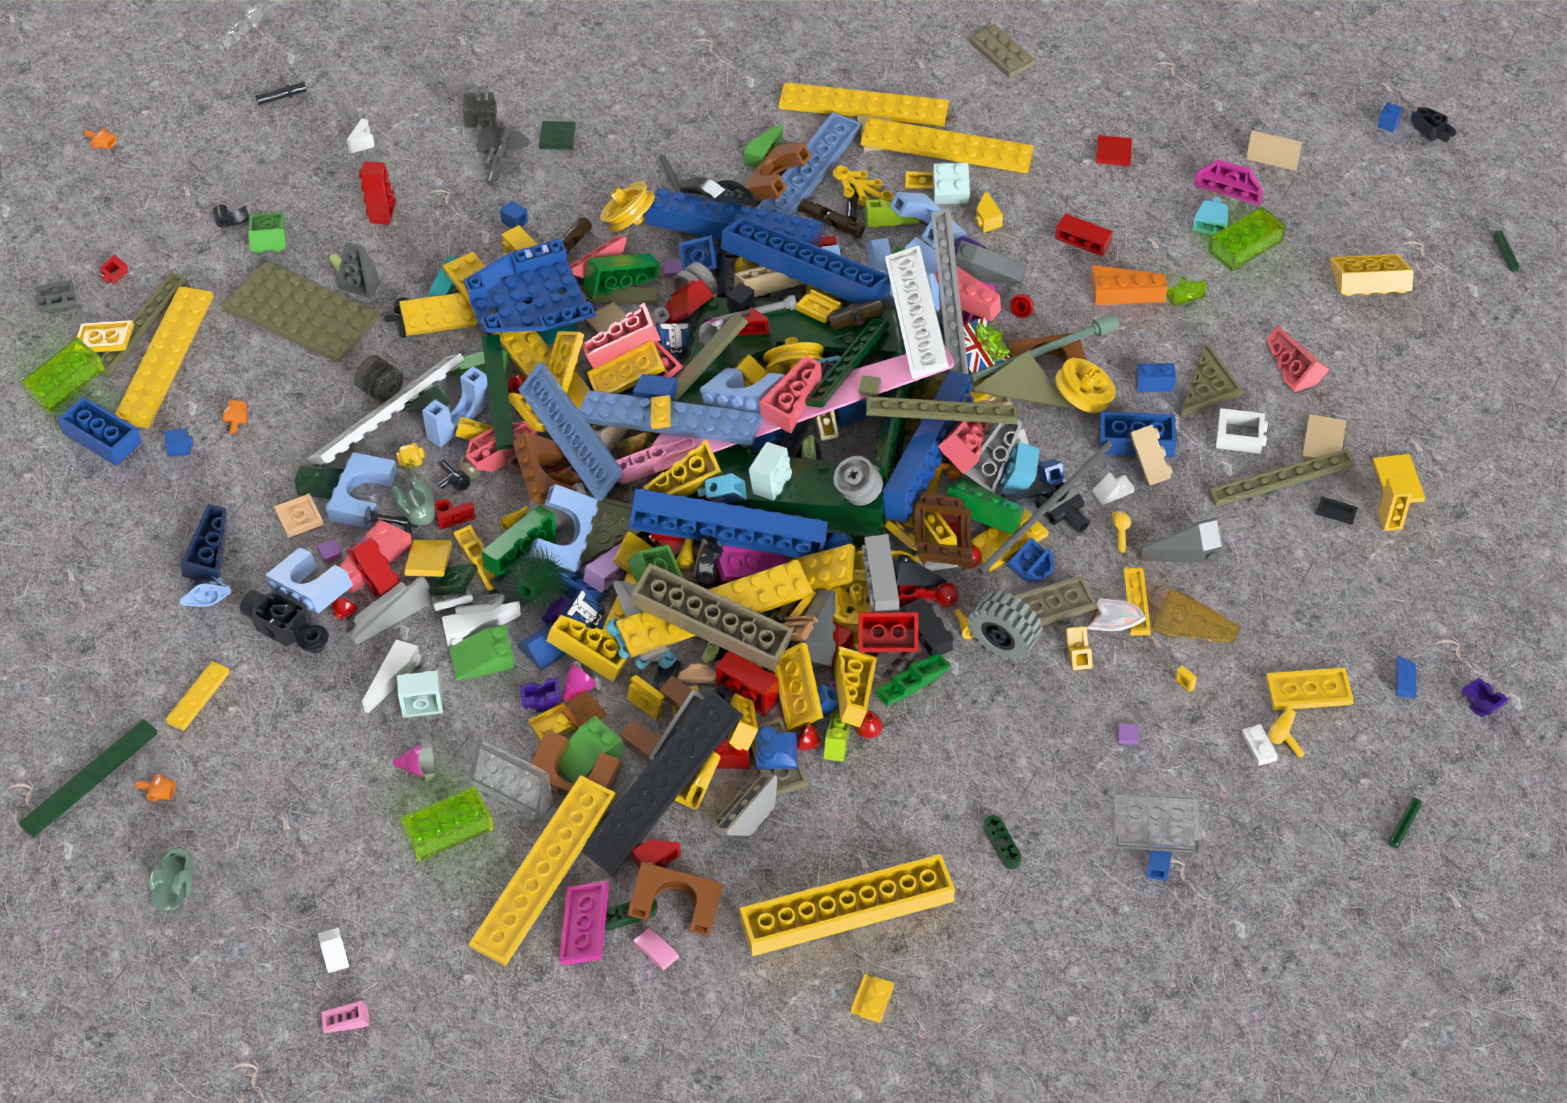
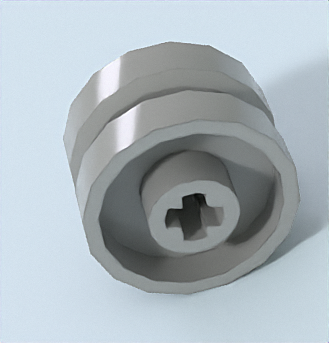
M698 262L691 263L684 271H680L673 278L675 291L691 280L696 282L700 278L713 295L718 291L717 283L712 273Z
M862 456L846 458L838 465L833 477L834 485L848 502L854 505L863 506L871 503L878 497L883 486L882 476L868 459Z

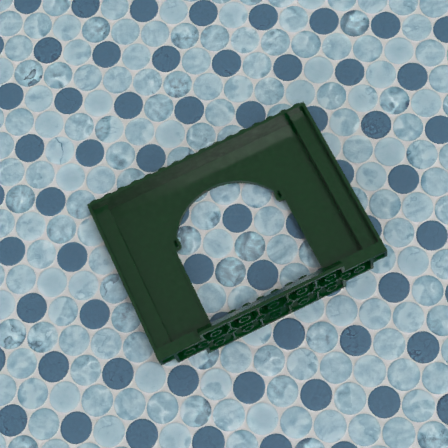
M711 297L704 305H701V317L697 319V331H694L693 334L694 344L690 346V358H687L686 366L704 347L699 344L701 325L712 318L735 313L727 308V298ZM755 300L751 307L757 308L779 301ZM841 306V309H838L836 312L845 310L848 306ZM784 308L763 313V315L768 317L770 334L736 336L676 402L704 405L700 388L726 368L734 369L748 354L755 359L775 347L786 345L785 340L790 337L798 338V343L811 342L821 344L824 351L845 352L871 319L866 320L860 326L850 325L832 331L828 322L823 323L796 309L790 311V309L786 310ZM884 309V314L873 318L889 320L890 326L867 354L889 355L892 358L907 354L897 309ZM916 381L886 391V397L913 399ZM881 416L882 429L879 428L878 430L879 443L875 444V454L877 455L875 461L871 462V464L882 476L883 486L878 497L869 504L861 506L848 502L834 485V473L841 462L790 458L791 477L788 481L786 480L782 492L776 496L774 501L755 495L752 490L749 468L760 451L753 450V446L745 448L740 444L713 453L723 475L734 474L745 481L747 500L725 502V504L762 509L774 513L780 512L791 516L798 515L809 519H820L828 522L825 544L834 532L838 531L841 534L845 532L853 538L852 542L855 547H862V545H865V537L883 535L886 518L883 490L902 457L909 418ZM669 469L657 472V476H659L663 472L665 473ZM698 492L687 496L692 499H700Z

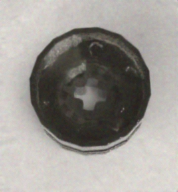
M464 92L463 117L465 128H477L478 120H481L483 128H486L487 120L489 121L490 128L495 127L497 103L493 92L488 93V100H486L485 92H482L480 100H478L476 92Z
M372 355L360 364L355 373L354 382L357 388L369 394L378 402L384 403L400 391L404 376L401 370L395 368L378 355Z

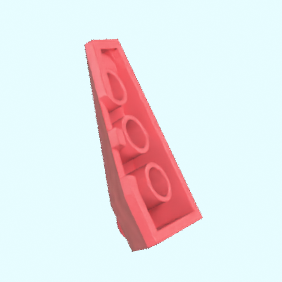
M1277 325L1266 339L1272 355L1275 356L1278 362V369L1283 374V381L1293 391L1297 392L1318 384L1329 371V368L1280 326Z

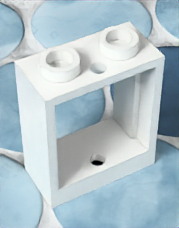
M1220 408L1216 448L1261 454L1262 446H1266L1267 435H1264V432H1267L1268 421H1264L1265 413ZM1228 423L1258 427V437L1226 434V425Z

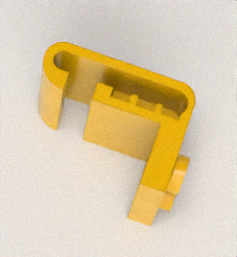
M713 753L675 799L676 802L692 809L699 808L721 758L717 753Z

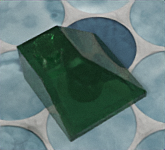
M437 384L427 391L419 392L420 396L411 402L409 400L404 403L406 406L400 411L423 413L422 410L434 400L445 406L451 402L441 386Z
M313 464L299 466L294 480L297 494L303 496L310 494L311 497L331 499L333 489L337 487L339 476L344 472V469Z

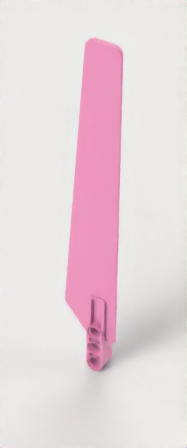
M944 345L949 364L947 369H950L954 366V359L948 348ZM907 354L855 369L823 408L806 406L798 422L866 399L870 395H861L858 391L862 376L880 377L881 385L878 392L880 394L942 371L913 379ZM763 419L756 437L781 428ZM661 433L650 448L616 460L624 472L618 479V482L621 484L630 483L669 469L674 463L685 458L691 450L698 448L706 439ZM707 439L713 453L737 444Z

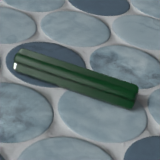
M1495 231L1493 237L1509 270L1517 272L1520 266L1503 231Z
M1416 797L1411 799L1389 839V846L1393 848L1400 846L1421 807L1422 801Z

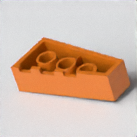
M1092 265L1090 282L1095 305L1165 302L1168 287L1165 274Z

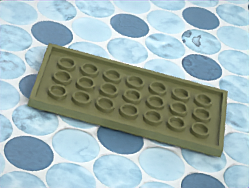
M266 260L222 305L223 310L338 363L381 317L380 312Z

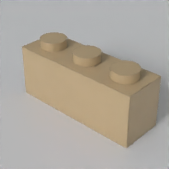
M1153 425L1129 433L1147 485L1151 486L1171 479L1170 475L1173 472L1170 464L1165 462L1166 452L1163 445L1160 446L1157 440L1160 439L1157 428H1153Z

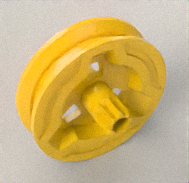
M644 181L635 182L623 190L616 188L611 192L612 199L602 210L600 219L603 222L609 223L608 228L611 232L623 230L633 223L638 225L643 222V214L652 205L655 194L653 191L647 190V184Z
M790 337L785 340L786 345L775 347L763 355L764 361L768 363L765 368L766 372L784 374L786 376L805 355L814 360L824 359L820 356L824 348L818 343H798V338Z
M1070 358L1063 364L1062 369L1056 373L1055 382L1060 393L1072 405L1085 412L1097 414L1105 411L1108 403L1113 401L1116 396L1115 386L1110 377L1097 365L1085 359Z
M853 570V581L851 583L826 589L835 591L833 622H837L853 633H858V612H871V604L866 603V599H868V585L865 580V570ZM848 607L851 608V614L846 612Z

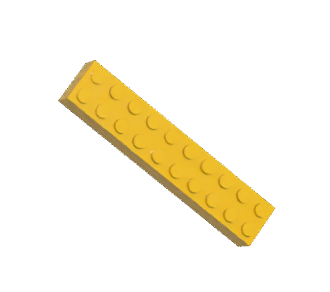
M939 854L741 907L740 922L751 955L756 956L954 902L955 888L943 857Z

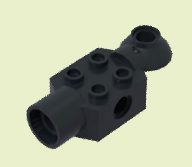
M251 590L243 597L240 604V612L253 620L256 631L285 646L298 643V646L304 651L313 654L319 653L324 649L328 642L329 633L323 626L310 625L311 617L305 604L278 590L266 595L256 590Z

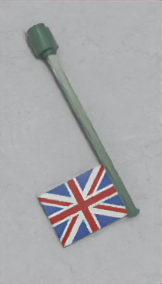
M1106 314L1094 319L1090 327L1030 350L1029 353L1035 358L1092 334L1099 337L1115 331L1119 327L1118 318L1115 314ZM984 317L963 325L968 371L973 383L995 374L1022 355L1010 358Z

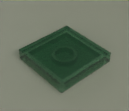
M542 121L539 149L573 150L576 122Z
M477 565L446 566L444 576L436 577L428 590L430 596L464 593L478 570Z

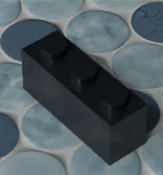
M922 597L903 606L902 612H918V641L929 656L938 653L943 655L952 651L953 634L946 630L942 619L936 616L930 603H927Z

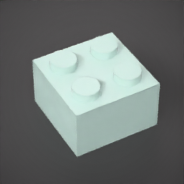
M968 163L933 165L935 204L969 203Z
M766 442L749 468L753 494L774 501L776 496L782 492L783 485L786 480L790 479L792 474L787 448Z
M437 671L397 675L398 696L403 718L443 713L442 693Z

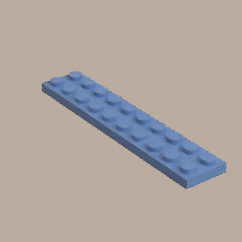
M832 112L806 145L812 155L804 166L788 168L781 176L787 187L786 190L777 199L762 200L757 209L794 216L802 199L810 196L860 132L862 123Z
M539 362L518 390L595 499L602 501L624 472L544 363Z
M590 390L579 408L580 413L589 424L745 445L753 444L764 419L757 412L671 401V427L652 429L651 398Z

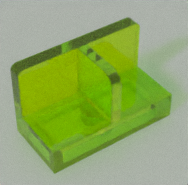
M1182 276L1178 286L1167 289L1166 296L1173 307L1206 296L1207 283L1204 280L1187 282L1185 277Z
M982 322L977 324L975 336L991 360L996 362L1009 356L1010 351L1002 341V330L996 331L992 324L984 327Z

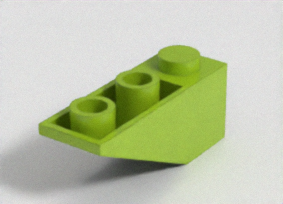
M883 199L865 200L867 227H893L896 225L919 223V219L915 217H900L889 207L891 202Z
M839 709L834 710L831 714L825 738L824 759L844 762L850 724L841 722Z

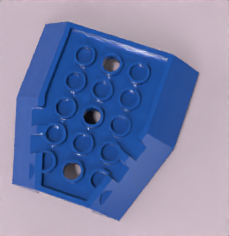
M561 239L510 252L464 279L471 308L482 332L546 331L596 317L591 302H586L567 262L566 249ZM564 291L566 293L561 295L558 292ZM525 301H531L532 303L526 304V303H524V302H525ZM492 310L498 311L497 313H494V314L490 313V311H492Z

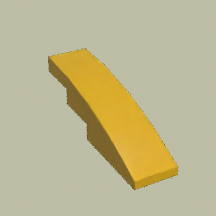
M471 525L455 531L453 535L477 577L488 592L493 591L494 588L490 583V579L497 575L483 567L482 550L485 547L481 539L477 537Z

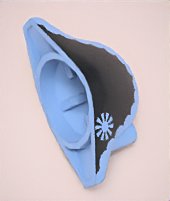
M204 576L191 584L189 590L180 598V602L184 606L204 607L214 605L230 594L231 589L228 585L224 584L223 578Z

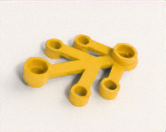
M841 165L833 170V176L838 181H841L844 187L843 195L848 198L853 196L854 189L849 183L853 184L859 196L858 203L861 206H865V200H869L865 192L888 202H892L894 199V195L889 191H882L881 193L876 191L881 189L883 182L880 179L866 180L868 173L863 170L849 171L847 167Z

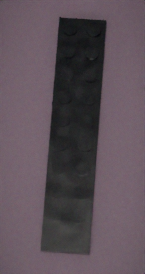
M711 689L587 840L581 852L613 877L636 846L640 844L743 717V714Z

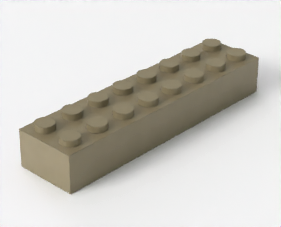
M651 563L647 566L631 596L632 606L773 672L792 638L793 629Z

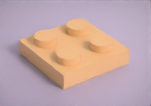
M310 494L274 506L276 515L288 538L324 525Z

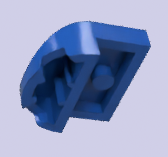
M1032 537L1007 563L1016 574L1029 582L1045 579L1055 568L1052 551L1049 548L1044 550Z

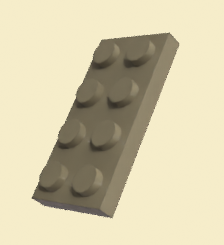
M995 24L969 37V42L1008 78L1035 65L1036 60Z
M1083 576L1012 596L1014 599L1016 597L1020 598L1022 604L1027 603L1030 606L1028 609L1036 612L1035 618H1040L1041 623L1039 625L1042 626L1096 610L1098 605Z
M782 718L757 725L758 729L763 726H769L775 731H787ZM756 735L750 745V751L752 753L755 763ZM798 756L797 769H758L760 774L767 773L777 776L776 796L808 787V780Z

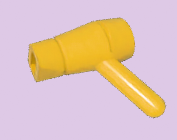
M1114 511L1111 516L1114 526L1118 529V551L1124 553L1126 551L1125 530L1129 528L1131 519L1125 511Z
M1288 708L1271 726L1267 737L1274 744H1281L1285 740L1296 756L1301 758L1304 756V751L1289 732L1296 712Z

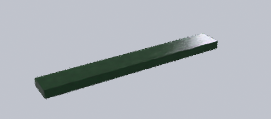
M871 319L805 400L806 406L823 408L890 326L889 320Z
M500 334L481 336L497 450L514 448V433Z
M144 719L22 819L18 823L20 828L34 838L158 734L157 729Z

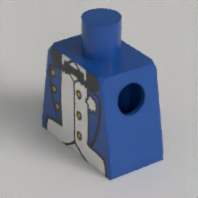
M690 324L655 325L661 338L658 342L679 362V355L686 354L689 350Z
M585 589L576 593L562 615L582 622L591 629L598 628L602 630L604 627V623L600 621L605 613L604 609Z

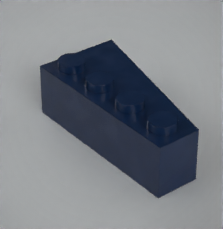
M211 504L207 505L181 562L183 577L194 580L204 576L220 578L227 529L226 508Z

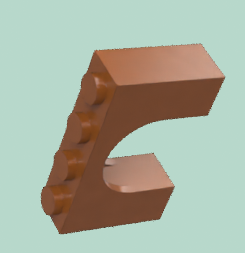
M800 142L774 146L743 185L753 192L755 201L777 199L782 195L787 187L778 173L788 168L804 166L812 155L806 144Z
M1073 333L1007 342L1006 352L1010 358H1013ZM1080 339L1045 353L1060 358L1063 363L1070 358L1087 360Z
M526 431L513 441L530 501L544 505L549 488L555 484L573 490L571 485L558 482L549 477L540 466L541 464L552 468L563 457L561 449L555 441Z
M671 676L659 691L665 696V701L680 710L692 689L674 676ZM632 720L620 736L624 744L649 761V756L663 734H654Z
M547 730L526 774L531 778L532 783L539 786L545 784L549 786V790L559 794L562 791L568 795L575 783L562 780L559 772L560 762L570 743L566 737ZM601 752L587 779L612 790L624 764L619 759Z
M642 862L628 915L648 920L654 898L660 892L667 889L680 890L686 893L694 904V914L689 931L710 937L723 883L715 879L701 878L692 873L678 872L673 868L659 867L654 863Z

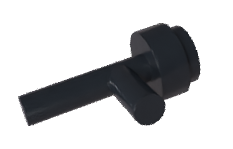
M405 297L397 298L394 302V312L397 314L385 315V322L399 320V336L401 338H405L406 333L399 302L409 300Z
M444 459L439 462V465L449 474L437 483L441 489L450 483L458 491H464L470 486V477L464 471L456 472Z

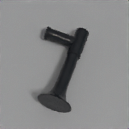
M1044 482L1039 489L1005 493L1001 497L1017 503L1016 500L1038 497L1040 495L1049 499L1053 494L1051 485L1048 482Z
M370 506L366 508L364 515V524L366 526L369 522L378 521L379 519L387 523L405 526V532L411 534L412 539V527L417 528L418 525H414L405 517L382 515L373 512Z

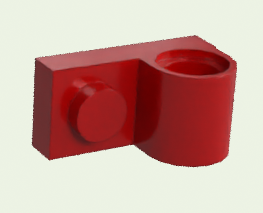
M440 499L434 505L436 520L440 530L476 519L475 508L472 502L453 507L448 499Z

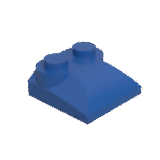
M712 235L679 243L682 271L693 262L701 263L709 271L717 269V245L714 243Z
M769 726L759 728L756 733V768L797 769L796 732L775 731Z

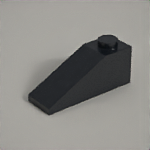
M900 554L899 557H892L896 585H940L947 582L943 577L911 559L908 555Z

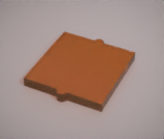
M586 690L561 710L570 721V725H574L577 730L594 716L602 720L607 715L598 704V700H595Z

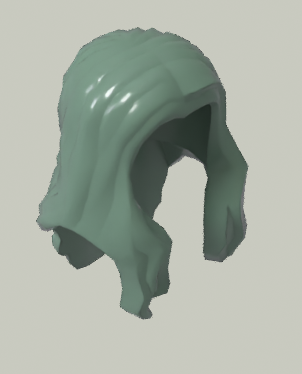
M412 474L410 483L414 489L403 495L400 488L394 486L391 488V492L394 495L398 512L414 525L426 526L435 517L433 491L424 485L416 474Z
M169 849L151 871L150 880L147 885L153 892L150 896L151 902L160 912L176 910L180 903L186 897H189L192 892L194 860L191 853L185 849Z

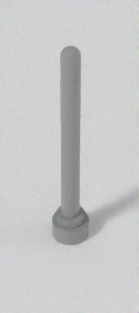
M791 295L787 296L784 301L754 309L762 314L784 308L791 311L796 309L797 303L795 296ZM750 309L737 313L742 317L750 316ZM735 313L712 319H723V321L727 322Z

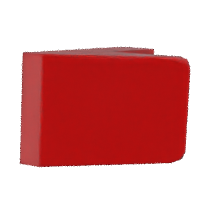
M750 307V316L744 317L748 324L737 336L770 334L768 317Z

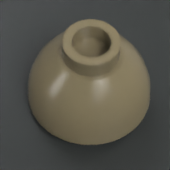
M465 456L458 462L457 471H464L470 477V480L477 478L482 470L476 469Z

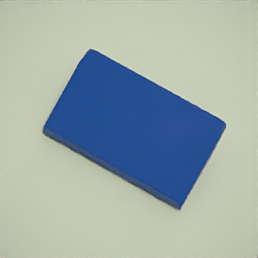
M1397 656L1395 663L1396 696L1416 698V664Z

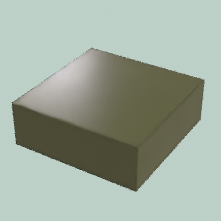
M862 376L858 390L859 394L878 396L881 378Z

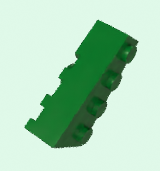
M651 253L589 258L583 290L593 300L602 294H612V291L617 289H627L632 284L639 285L657 279L660 263Z
M962 478L948 487L946 496L961 498L965 502L964 506L966 509L972 510L971 519L1010 534L1019 529L1024 508L1017 503L1011 502L966 478Z
M538 505L482 550L483 567L499 576L509 571L507 567L515 568L511 564L520 563L521 555H524V559L527 561L525 556L529 555H525V551L530 552L534 540L539 538L556 544L555 513Z

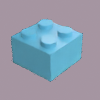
M1018 442L1016 447L1012 448L1004 467V473L1000 478V484H1002L1001 492H1023L1029 489L1036 478L1039 448Z

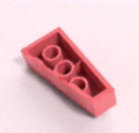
M957 266L961 310L981 318L984 317L992 322L1001 311L1000 295ZM937 272V273L935 274V277H936V280H937L938 285H939L938 272Z
M645 303L639 306L640 309L633 313L631 311L625 315L626 319L620 323L615 322L610 325L611 327L607 332H600L582 345L593 369L651 340L654 343L661 340Z
M805 355L759 402L762 418L792 433L806 407L805 400L822 378L821 363Z
M959 421L938 445L943 455L947 456L963 474L979 462L978 455L982 451L981 444L985 440L984 433L987 432L989 423Z
M380 519L364 536V538L371 537L378 543L379 551L388 559L389 563L392 561L396 562L401 558V554L405 551L409 552L412 547L411 534ZM348 555L339 567L347 571L353 584L347 591L355 593L366 582Z

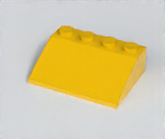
M1400 254L1329 258L1337 289L1345 296H1352L1353 293L1370 295L1373 292L1387 294L1392 291L1396 293L1412 291L1413 269Z

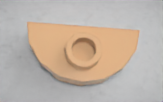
M701 663L691 664L684 671L680 672L678 680L682 683L716 684V673L708 665Z

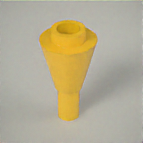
M524 506L519 511L501 517V528L507 531L526 515L528 506Z
M685 539V543L676 559L677 564L682 569H689L694 566L693 540Z
M960 609L954 610L953 614L958 619L963 638H973L971 635L973 631L968 629L969 624L967 621L969 618L964 616Z

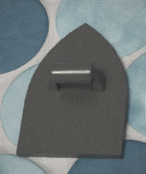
M483 127L478 152L489 153L490 147H494L496 153L501 143L506 145L504 153L514 152L528 146L531 141L522 133L506 127Z

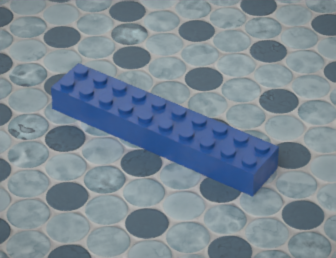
M660 188L655 192V199L646 211L647 225L704 237L712 235L714 239L722 240V230L741 217L748 218L815 246L820 245L823 236V222L814 219H806L732 203L714 202L712 199Z
M741 217L722 230L721 249L743 257L745 260L755 262L760 266L770 268L775 272L787 275L790 278L802 281L804 284H809L819 290H824L834 296L846 299L848 302L860 305L880 298L882 301L890 295L891 282L888 274L748 218Z
M949 371L934 400L973 403L971 375ZM923 419L883 490L886 519L907 523L910 517L914 515L916 501L918 502L923 492L927 491L930 480L934 478L937 467L941 465L944 455L938 445L959 421Z
M635 489L628 529L701 541L702 536L709 535L717 538L721 545L799 558L823 551L828 522L820 519L803 518L798 515L791 516L780 512L774 513L762 509L727 505L722 502L716 503L704 499L669 495L664 492L658 493L646 489Z

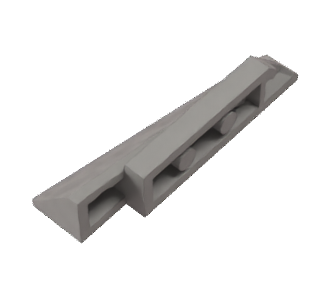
M419 576L408 587L403 582H400L356 615L354 619L356 626L347 632L346 636L354 644L358 645L431 604V596L435 595V593L423 576Z
M614 581L613 585L625 617L644 612L631 605V596L637 584ZM662 646L640 656L643 661H658L670 649L668 646Z

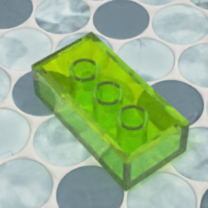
M1262 206L1211 236L1208 252L1229 270L1234 271L1284 241L1286 225Z
M76 337L20 381L26 394L50 414L106 368L100 356Z
M476 785L399 818L402 832L417 862L494 830L492 815Z

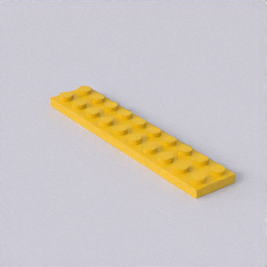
M784 82L779 101V109L830 115L834 112L849 117H857V115L891 118L895 122L945 127L949 100L786 82Z
M867 117L861 139L862 146L1026 174L1029 172L1034 145Z
M474 251L442 265L443 271L469 305L470 302L464 279L485 267ZM496 310L490 311V313H492V314L498 312V311H496ZM536 331L491 332L493 335L500 334L501 346L507 351V354L526 378H528L539 362L548 366L552 351Z
M178 287L115 413L116 416L133 426L150 428L214 297L212 291Z
M798 560L709 589L759 614L812 596L813 590ZM645 611L616 621L617 629L630 658L696 636Z
M580 775L470 941V948L504 966L508 964L616 798L615 792Z

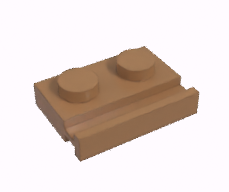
M815 615L785 617V622L781 624L793 629L791 641H805L814 628L813 624L818 623Z

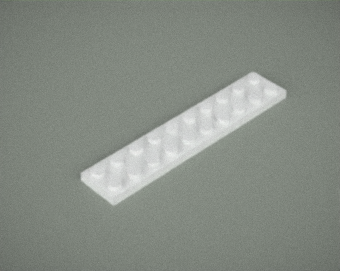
M918 245L885 256L912 378L916 379L949 368L920 246Z
M461 353L441 360L310 456L308 461L311 465H321L334 460L335 454L346 451L349 448V444L353 441L356 443L364 437L362 434L378 427L377 423L391 418L392 412L395 410L398 412L406 406L404 403L409 400L410 402L420 396L419 392L427 391L433 387V382L444 379L447 376L446 372L454 371L460 367L459 363L464 360Z

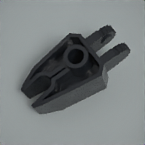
M1418 107L1417 111H1413L1410 120L1415 129L1429 140H1436L1438 138L1447 142L1450 136L1456 135L1457 131L1447 123L1448 117L1428 107Z

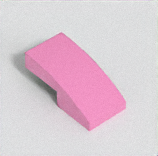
M649 928L633 940L635 947L648 955L650 962L662 970L679 958L673 948Z

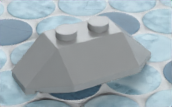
M761 773L757 776L758 779L751 781L742 788L717 816L713 831L719 834L750 836L754 833L775 807L777 776Z

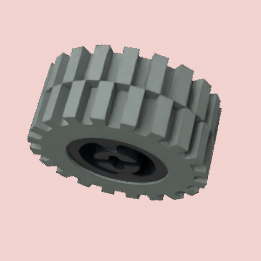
M990 591L989 594L986 593L969 616L967 621L969 624L968 629L973 631L971 633L972 637L977 638V643L980 646L984 645L987 652L992 651L994 652L993 655L997 657L1000 655L1003 660L1010 658L1011 661H1016L1017 659L1020 661L1028 655L1042 634L1043 628L1042 625H1039L1041 623L1040 618H1035L1036 612L1034 610L1030 611L1028 609L1030 606L1027 603L1022 604L1020 598L1016 597L1014 599L1010 593L1004 595L1003 591H998L997 593Z

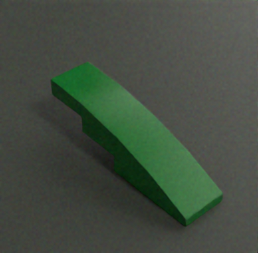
M940 653L911 664L908 671L893 676L890 683L877 687L874 694L886 706H889L922 689L948 671L951 665Z

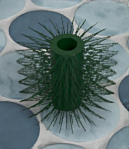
M542 548L541 557L540 553H537L536 557L533 556L535 552L530 550L531 559L529 556H525L527 561H522L524 555H521L520 563L511 564V566L514 565L517 569L513 567V572L515 571L516 573L514 575L510 574V576L515 577L516 580L513 579L510 582L515 581L518 585L510 586L517 589L504 590H518L517 594H520L522 598L524 597L525 601L528 599V606L529 599L533 603L532 606H534L535 595L539 600H542L540 603L544 604L542 605L543 607L546 605L545 600L549 602L547 604L550 606V602L552 603L551 599H560L559 594L564 595V591L560 589L565 590L563 585V588H561L560 584L562 581L559 579L565 578V576L563 577L562 575L560 577L558 574L565 572H558V569L571 568H558L559 564L556 565L551 557L548 559V552L547 558L544 559L545 555Z

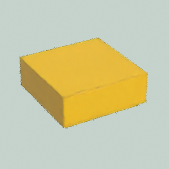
M1181 665L1177 669L1175 681L1191 692L1195 688L1197 676Z

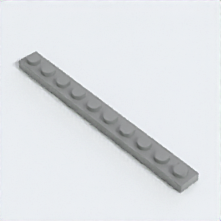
M949 209L931 212L945 343L954 359V366L948 369V371L969 374L951 213Z

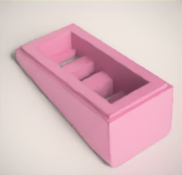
M363 1001L321 1012L324 1033L362 1028L370 1025L368 1007ZM339 1015H342L343 1022H340ZM334 1016V1024L331 1025L330 1017Z

